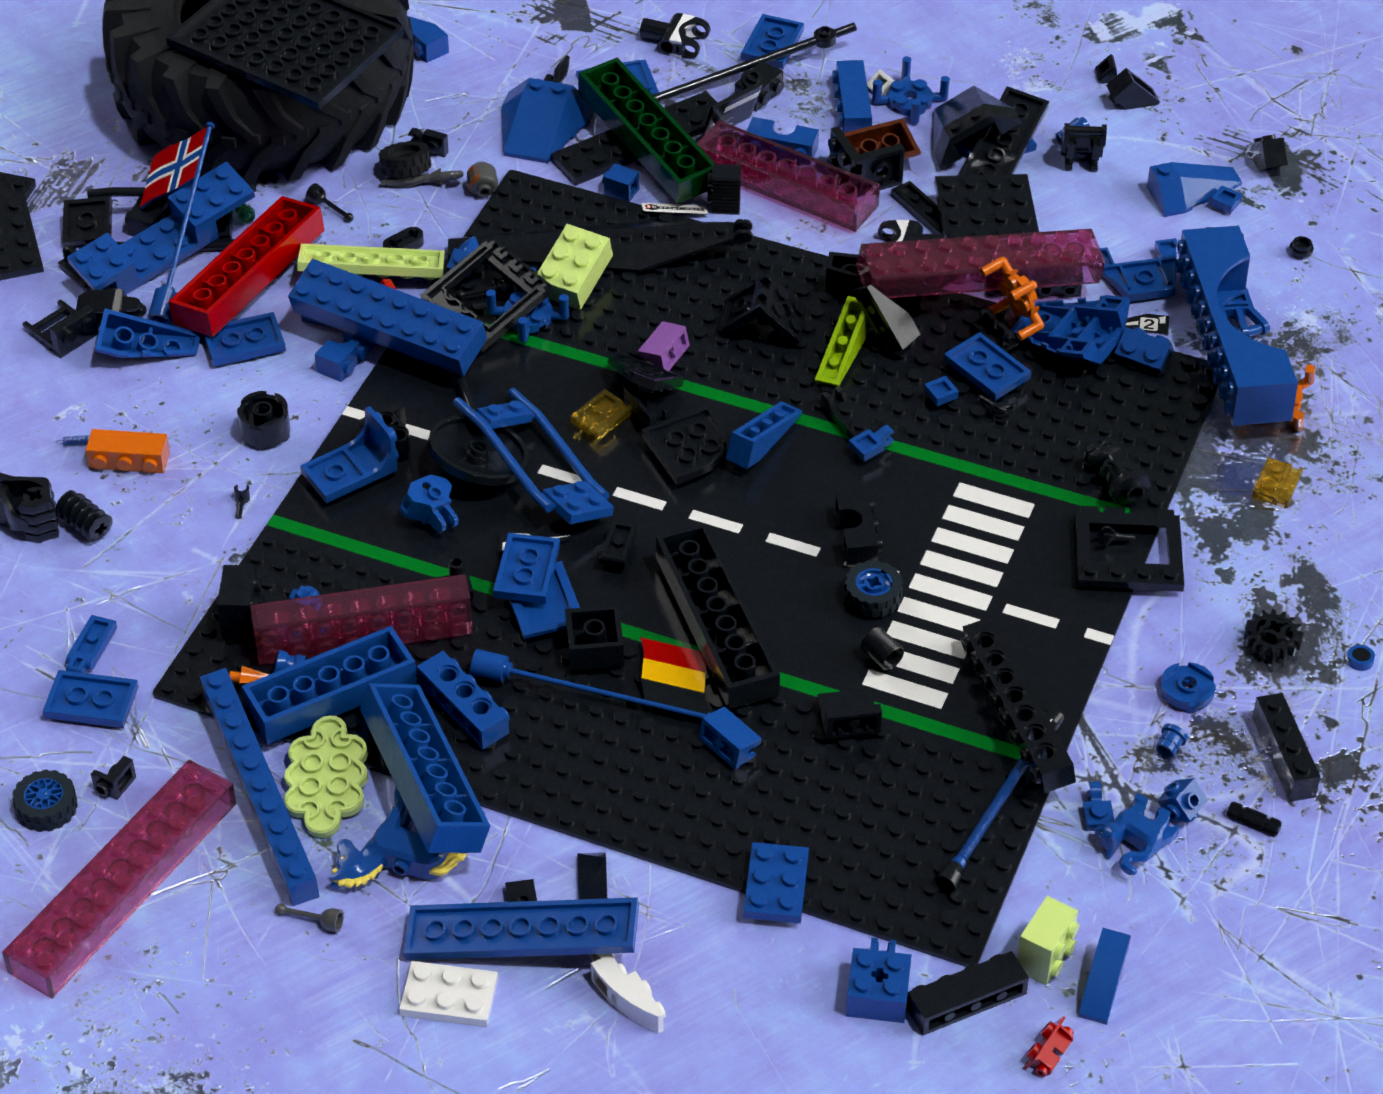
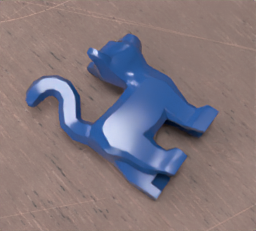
M1139 793L1135 795L1130 808L1120 812L1113 822L1098 825L1095 830L1100 844L1107 849L1106 859L1108 860L1118 849L1122 840H1126L1140 850L1128 852L1119 860L1121 869L1128 875H1135L1137 873V869L1131 865V862H1146L1161 848L1170 844L1179 835L1180 826L1177 824L1174 827L1169 826L1171 811L1162 806L1158 808L1154 820L1145 817L1144 811L1148 798Z

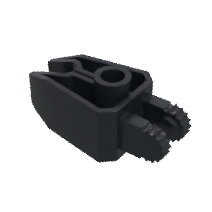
M118 288L89 290L78 296L76 306L77 311L88 304L93 307L97 322H101L105 308L141 318L147 312L146 306L137 297H128L124 290Z

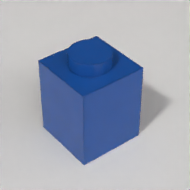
M614 163L610 170L604 173L602 178L604 195L630 202L640 189L639 171Z

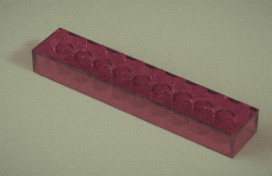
M1077 229L861 244L856 266L863 286L872 285L886 297L898 298L1000 290L999 283L1003 282L1004 276L1001 268L985 277L981 275L979 270L999 257H1005L1012 269L1019 271L1016 273L1020 277L1025 275L1029 281H1035L1037 288L1100 283L1106 262L1093 230Z
M189 759L2 951L7 972L53 999L236 805L233 783Z

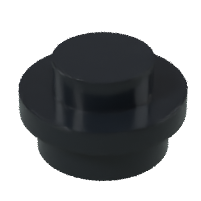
M1298 236L1290 243L1289 250L1296 257L1304 258L1312 255L1314 247L1308 237Z

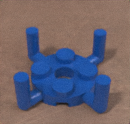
M905 56L902 59V81L896 80L892 82L888 95H882V81L879 79L874 80L872 102L876 105L888 104L893 111L895 108L900 111L901 115L909 116L911 123L915 125L919 123L920 115L925 113V109L932 107L933 102L946 101L948 99L950 78L942 76L940 92L933 93L925 80L911 81V58Z
M492 289L487 290V313L491 316H502L525 295L521 292L512 293L510 299L502 307L496 306V292ZM562 294L559 296V310H552V305L547 297L531 311V314L520 317L518 323L512 327L514 331L518 332L519 341L526 343L529 333L540 331V327L545 324L547 327L552 320H567L569 318L568 295Z

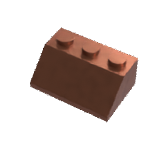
M903 118L844 132L858 154L899 143L905 148L904 159L921 154Z

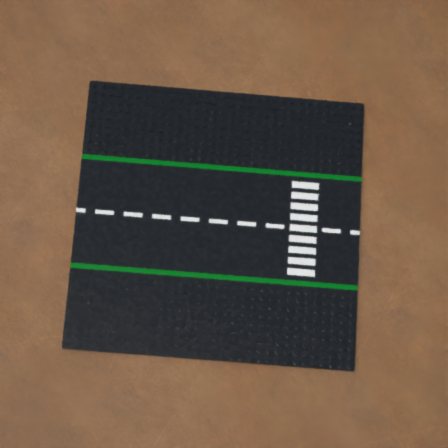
M509 170L463 237L564 229L566 224L575 227H588L633 222L702 221L669 212L643 211L640 204L520 171ZM753 236L749 243L718 246L641 273L604 270L581 310L569 306V318L567 320H552L547 327L546 324L540 327V331L529 333L526 343L519 341L518 332L512 328L509 329L485 351H479L465 377L476 410L492 404L499 405L514 401L508 396V391L511 388L518 390L538 408L592 478L609 493L607 501L614 506L612 516L569 524L554 509L547 513L530 497L518 480L501 486H485L463 481L444 471L431 458L427 442L432 427L438 421L451 416L464 415L453 405L455 398L460 397L462 399L454 373L387 348L311 460L344 446L358 436L356 421L365 417L364 408L371 406L377 412L399 401L405 406V426L409 431L411 449L409 456L397 459V471L328 503L321 498L301 473L239 564L256 565L257 576L262 577V590L260 594H264L265 603L264 610H259V614H261V630H256L255 641L222 640L217 610V596L154 688L153 696L158 700L213 717L204 697L200 676L224 668L227 669L230 675V671L241 672L242 666L270 675L273 672L278 650L287 651L292 656L296 654L306 656L305 660L392 626L415 660L416 666L444 651L450 658L457 660L460 668L466 674H470L474 652L476 649L509 656V662L513 663L514 669L644 699L641 683L644 655L640 637L700 651L656 559V535L706 523L780 673L779 696L728 709L762 738L761 744L750 750L755 752L756 756L735 770L698 738L702 722L701 718L511 674L510 678H505L503 682L473 676L477 685L483 691H488L493 701L499 707L505 708L510 717L509 734L482 749L421 687L480 806L746 894L752 842L809 847L802 913L889 942L890 940H896L898 945L965 967L972 964L977 965L985 950L1050 792L1044 793L1040 784L1033 782L1030 774L1031 767L1028 765L974 851L967 859L962 873V880L954 892H946L936 885L935 878L941 868L957 856L1021 758L1019 751L1021 748L1019 745L1015 746L1009 733L1011 729L1009 726L1004 727L1000 718L999 707L994 708L990 699V690L984 689L980 679V671L975 672L972 666L971 654L964 652L961 644V638H964L962 626L991 616L994 617L1043 709L1052 707L1063 714L1064 721L1056 733L1066 751H1068L1134 592V589L1077 587L1075 513L1080 511V506H1099V512H1103L1104 507L1125 508V513H1129L1130 508L1151 509V514H1155V509L1168 510L1218 391V383H1214L1213 368L1208 366L1207 360L1173 351L1172 355H1168L1162 372H1158L1116 357L1114 353L1118 344L1102 364H1092L1061 356L1026 340L1020 341L1016 337L1021 345L1006 352L1032 371L1031 379L994 401L943 360L946 352L979 333L972 326V323L979 321L981 309H987L997 302L924 283L920 314L918 316L909 313L920 335L903 350L887 353L871 326L867 338L840 384V387L846 391L848 398H851L877 428V431L885 425L894 430V433L889 435L894 439V442L889 446H884L883 452L864 462L849 448L850 438L832 419L829 411L821 402V394L828 392L833 397L835 404H838L839 402L835 398L833 391L836 387L815 382V377L847 299V295L825 289L828 256ZM450 258L444 264L443 276L447 273L446 267ZM483 262L472 272L470 278H464L449 293L456 298V292L459 290L466 292L496 286L497 281L502 276L486 262ZM527 264L529 267H534V268H536L537 272L539 271L540 267L542 266V265ZM768 274L807 308L800 342L792 346L760 317L724 338L718 333L725 299L763 275ZM440 278L433 280L430 286H432ZM514 286V292H521ZM496 290V306L504 307L505 303L510 299V295H502ZM486 293L466 296L463 300H459L489 326L500 317L491 316L487 313ZM549 299L552 310H559V302ZM1011 306L995 315L998 321L1002 322L1009 330L1021 318L1014 315ZM662 321L686 326L690 346L669 370L684 376L685 379L680 387H674L672 390L663 389V392H646V395L661 412L665 409L669 413V419L709 405L722 422L726 431V451L719 464L710 472L676 485L642 438L641 429L643 428L624 407V386L630 384L633 388V393L638 391L639 386L627 380L607 363L610 353L617 352L652 363L650 359L640 357L638 350ZM946 376L957 388L959 395L955 400L936 406L924 392V384ZM984 395L996 403L1008 401L1010 407L1006 408L1010 415L995 418L992 409L980 401L979 396ZM781 401L802 410V415L756 464L747 469L738 467L734 462L726 459L731 434L739 427ZM534 418L532 422L506 426L516 433L527 446L529 462L525 473L541 493L543 489L582 481ZM1099 439H1112L1122 447L1124 455L1150 476L1151 488L1140 500L1133 503H1114L1109 495L1107 479L1100 475L1101 466L1092 467L1084 460V451L1090 443L1095 444ZM428 475L446 478L452 485L449 498L452 500L450 507L457 514L459 522L458 525L452 528L447 525L446 530L440 533L429 523L424 525L421 521L405 518L399 511L402 499L407 494L410 483ZM422 485L423 488H428V489H429V486H427V485ZM867 489L869 499L874 501V514L872 516L873 518L877 517L878 533L876 535L877 537L881 536L883 546L882 552H878V561L886 562L891 567H895L903 580L902 602H900V606L892 614L889 613L887 616H879L877 618L864 617L859 613L853 612V609L847 606V601L845 602L844 586L846 574L856 565L846 566L843 551V530L852 527H838L835 512L836 491ZM612 521L638 525V532L625 569L599 564V557ZM1089 524L1091 561L1146 563L1160 528L1108 525L1115 532L1135 535V540L1113 539L1108 546H1103L1099 543L1101 537H1098L1097 534L1106 525ZM501 530L572 534L571 539L560 542L556 562L562 561L580 608L619 605L624 643V667L570 671L566 630L527 639L523 638L509 599L493 597V589L503 552L497 551ZM454 556L464 559L465 572H469L474 598L369 616L364 589L449 575V559ZM301 585L315 588L319 592L320 597H322L319 603L322 605L317 615L312 614L309 619L295 616L291 612V607L288 606L291 602L288 599L293 589L298 590ZM881 627L904 648L903 658L892 669L883 670L861 649L863 637L873 628ZM706 664L704 694L707 711L712 713L722 707L727 708ZM232 682L253 731L260 733L245 708L242 689L239 690V683ZM870 688L874 704H880L882 709L881 733L826 739L817 695ZM361 706L338 715L337 717L345 722L348 734L357 735L365 741L368 752L367 759L364 762L366 768L391 776L360 711ZM312 726L279 740L292 743L299 737L311 736Z

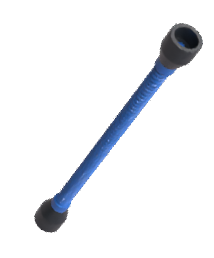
M1048 707L1044 711L1057 732L1064 721V716L1059 710ZM1022 758L1016 763L957 856L943 866L937 874L935 883L940 889L946 892H954L962 880V873L967 859L1029 765H1025Z

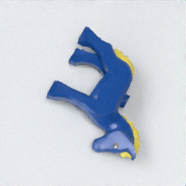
M395 787L394 806L388 813L386 820L378 827L373 837L361 851L353 845L351 840L342 839L337 843V867L331 871L333 874L330 876V880L333 881L331 887L338 889L344 886L351 888L354 885L356 887L361 884L365 885L369 879L374 880L377 873H380L384 867L392 869L395 873L402 876L408 874L426 880L435 879L446 875L458 865V862L464 861L467 854L428 853L419 833L411 830L414 822L397 787Z

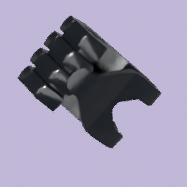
M0 472V525L7 527L11 531L26 532V540L35 543L58 538L59 521L55 508V495L48 478L11 476Z

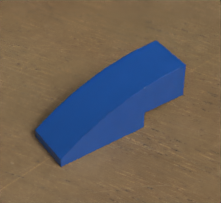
M1102 928L1078 1017L1107 1025L1128 953L1131 935Z

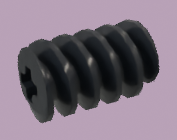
M73 490L65 492L55 507L58 517L89 541H96L105 536L113 523L112 517L106 514L104 510L99 509L84 494L76 493Z

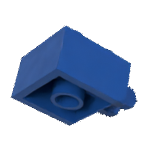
M871 938L870 950L853 948L846 1016L905 1023L912 954L895 953L896 940H890L887 951H878V938Z

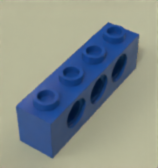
M441 651L416 666L418 684L482 749L509 734L510 717L508 712L493 701L488 691H483L477 685L472 675L466 674L460 668L456 659L450 658L444 651Z

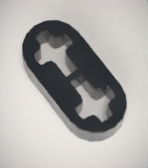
M418 227L406 228L386 238L383 241V247L419 249L424 244L423 231Z

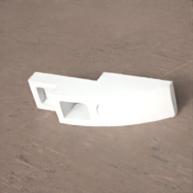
M614 953L589 954L593 961L591 963V980L607 1001L623 1015L644 1028L656 1033L663 1032L666 1013L662 1004L659 1001L655 1002L648 982L641 980L636 971L627 974L624 965L617 963Z

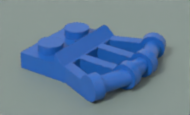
M1247 288L1245 294L1232 299L1221 308L1227 320V317H1235L1238 326L1236 329L1248 337L1257 334L1264 335L1270 332L1268 321L1254 308ZM1244 316H1247L1255 325L1248 327Z

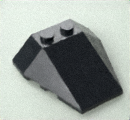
M976 86L970 87L934 109L933 156L940 169L943 170L961 159L954 146L955 144L989 124L995 122L1001 134L1021 124L1022 122L1014 108Z

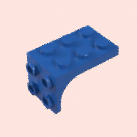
M371 406L364 408L365 423L355 439L344 446L300 465L303 476L326 503L398 470L397 459L399 455L395 446L397 435L392 427H388L384 423L381 414L375 412Z

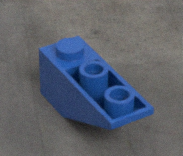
M407 16L411 21L413 51L417 56H420L428 63L449 53L448 34L434 23Z

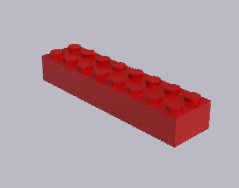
M281 196L168 301L173 324L214 337L299 255L301 243L311 244L325 231L321 207Z

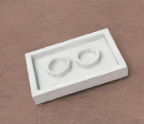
M411 961L399 1009L400 1016L487 1027L497 987L498 972Z

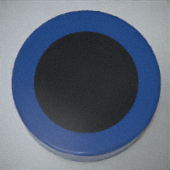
M1355 645L1348 650L1347 663L1351 668L1365 671L1373 666L1375 653L1368 646Z

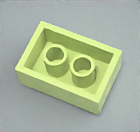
M566 224L537 272L538 275L542 276L552 285L551 289L547 292L548 298L559 302V296L566 294L569 297V306L581 310L613 256L610 238Z

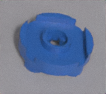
M1188 662V666H1179V663L1173 664L1162 675L1160 695L1171 705L1183 709L1186 713L1193 714L1209 705L1213 700L1216 685L1213 682L1214 677L1207 668L1197 663ZM1183 685H1193L1192 689L1183 687Z

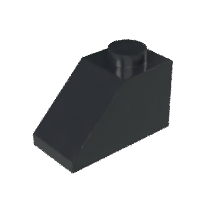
M1125 68L1106 85L1110 92L1108 95L1109 99L1116 106L1120 104L1126 110L1155 106L1160 103L1154 89L1128 68Z

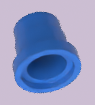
M1165 724L1155 748L1162 756L1173 758L1179 748L1186 744L1188 735L1177 725Z

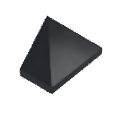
M606 852L577 853L579 899H606Z

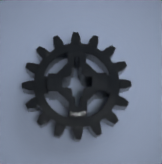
M1272 609L1271 614L1261 610L1260 616L1253 614L1252 619L1247 620L1244 631L1245 645L1248 647L1253 646L1252 653L1260 652L1262 659L1268 655L1272 661H1275L1277 656L1284 661L1287 654L1294 657L1296 650H1300L1304 632H1301V624H1294L1295 617L1286 618V612L1278 615L1275 609Z

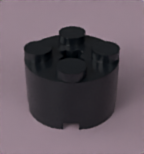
M257 391L248 394L241 400V405L237 408L240 435L254 450L262 451L267 447L276 446L290 438L288 404L283 396L275 393V396L269 395L267 391Z

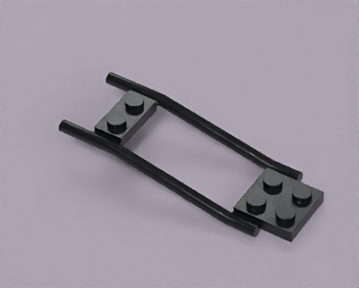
M247 183L256 192L255 183ZM145 187L88 189V198L64 200L62 235L64 246H86L106 233L112 237V197H143ZM233 210L216 220L219 238L198 251L223 250L235 240L232 239Z

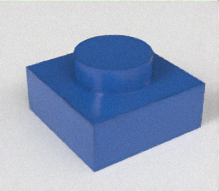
M1221 186L1211 197L1210 205L1231 214L1241 203L1243 194Z
M946 376L924 384V392L936 406L958 398L959 391Z

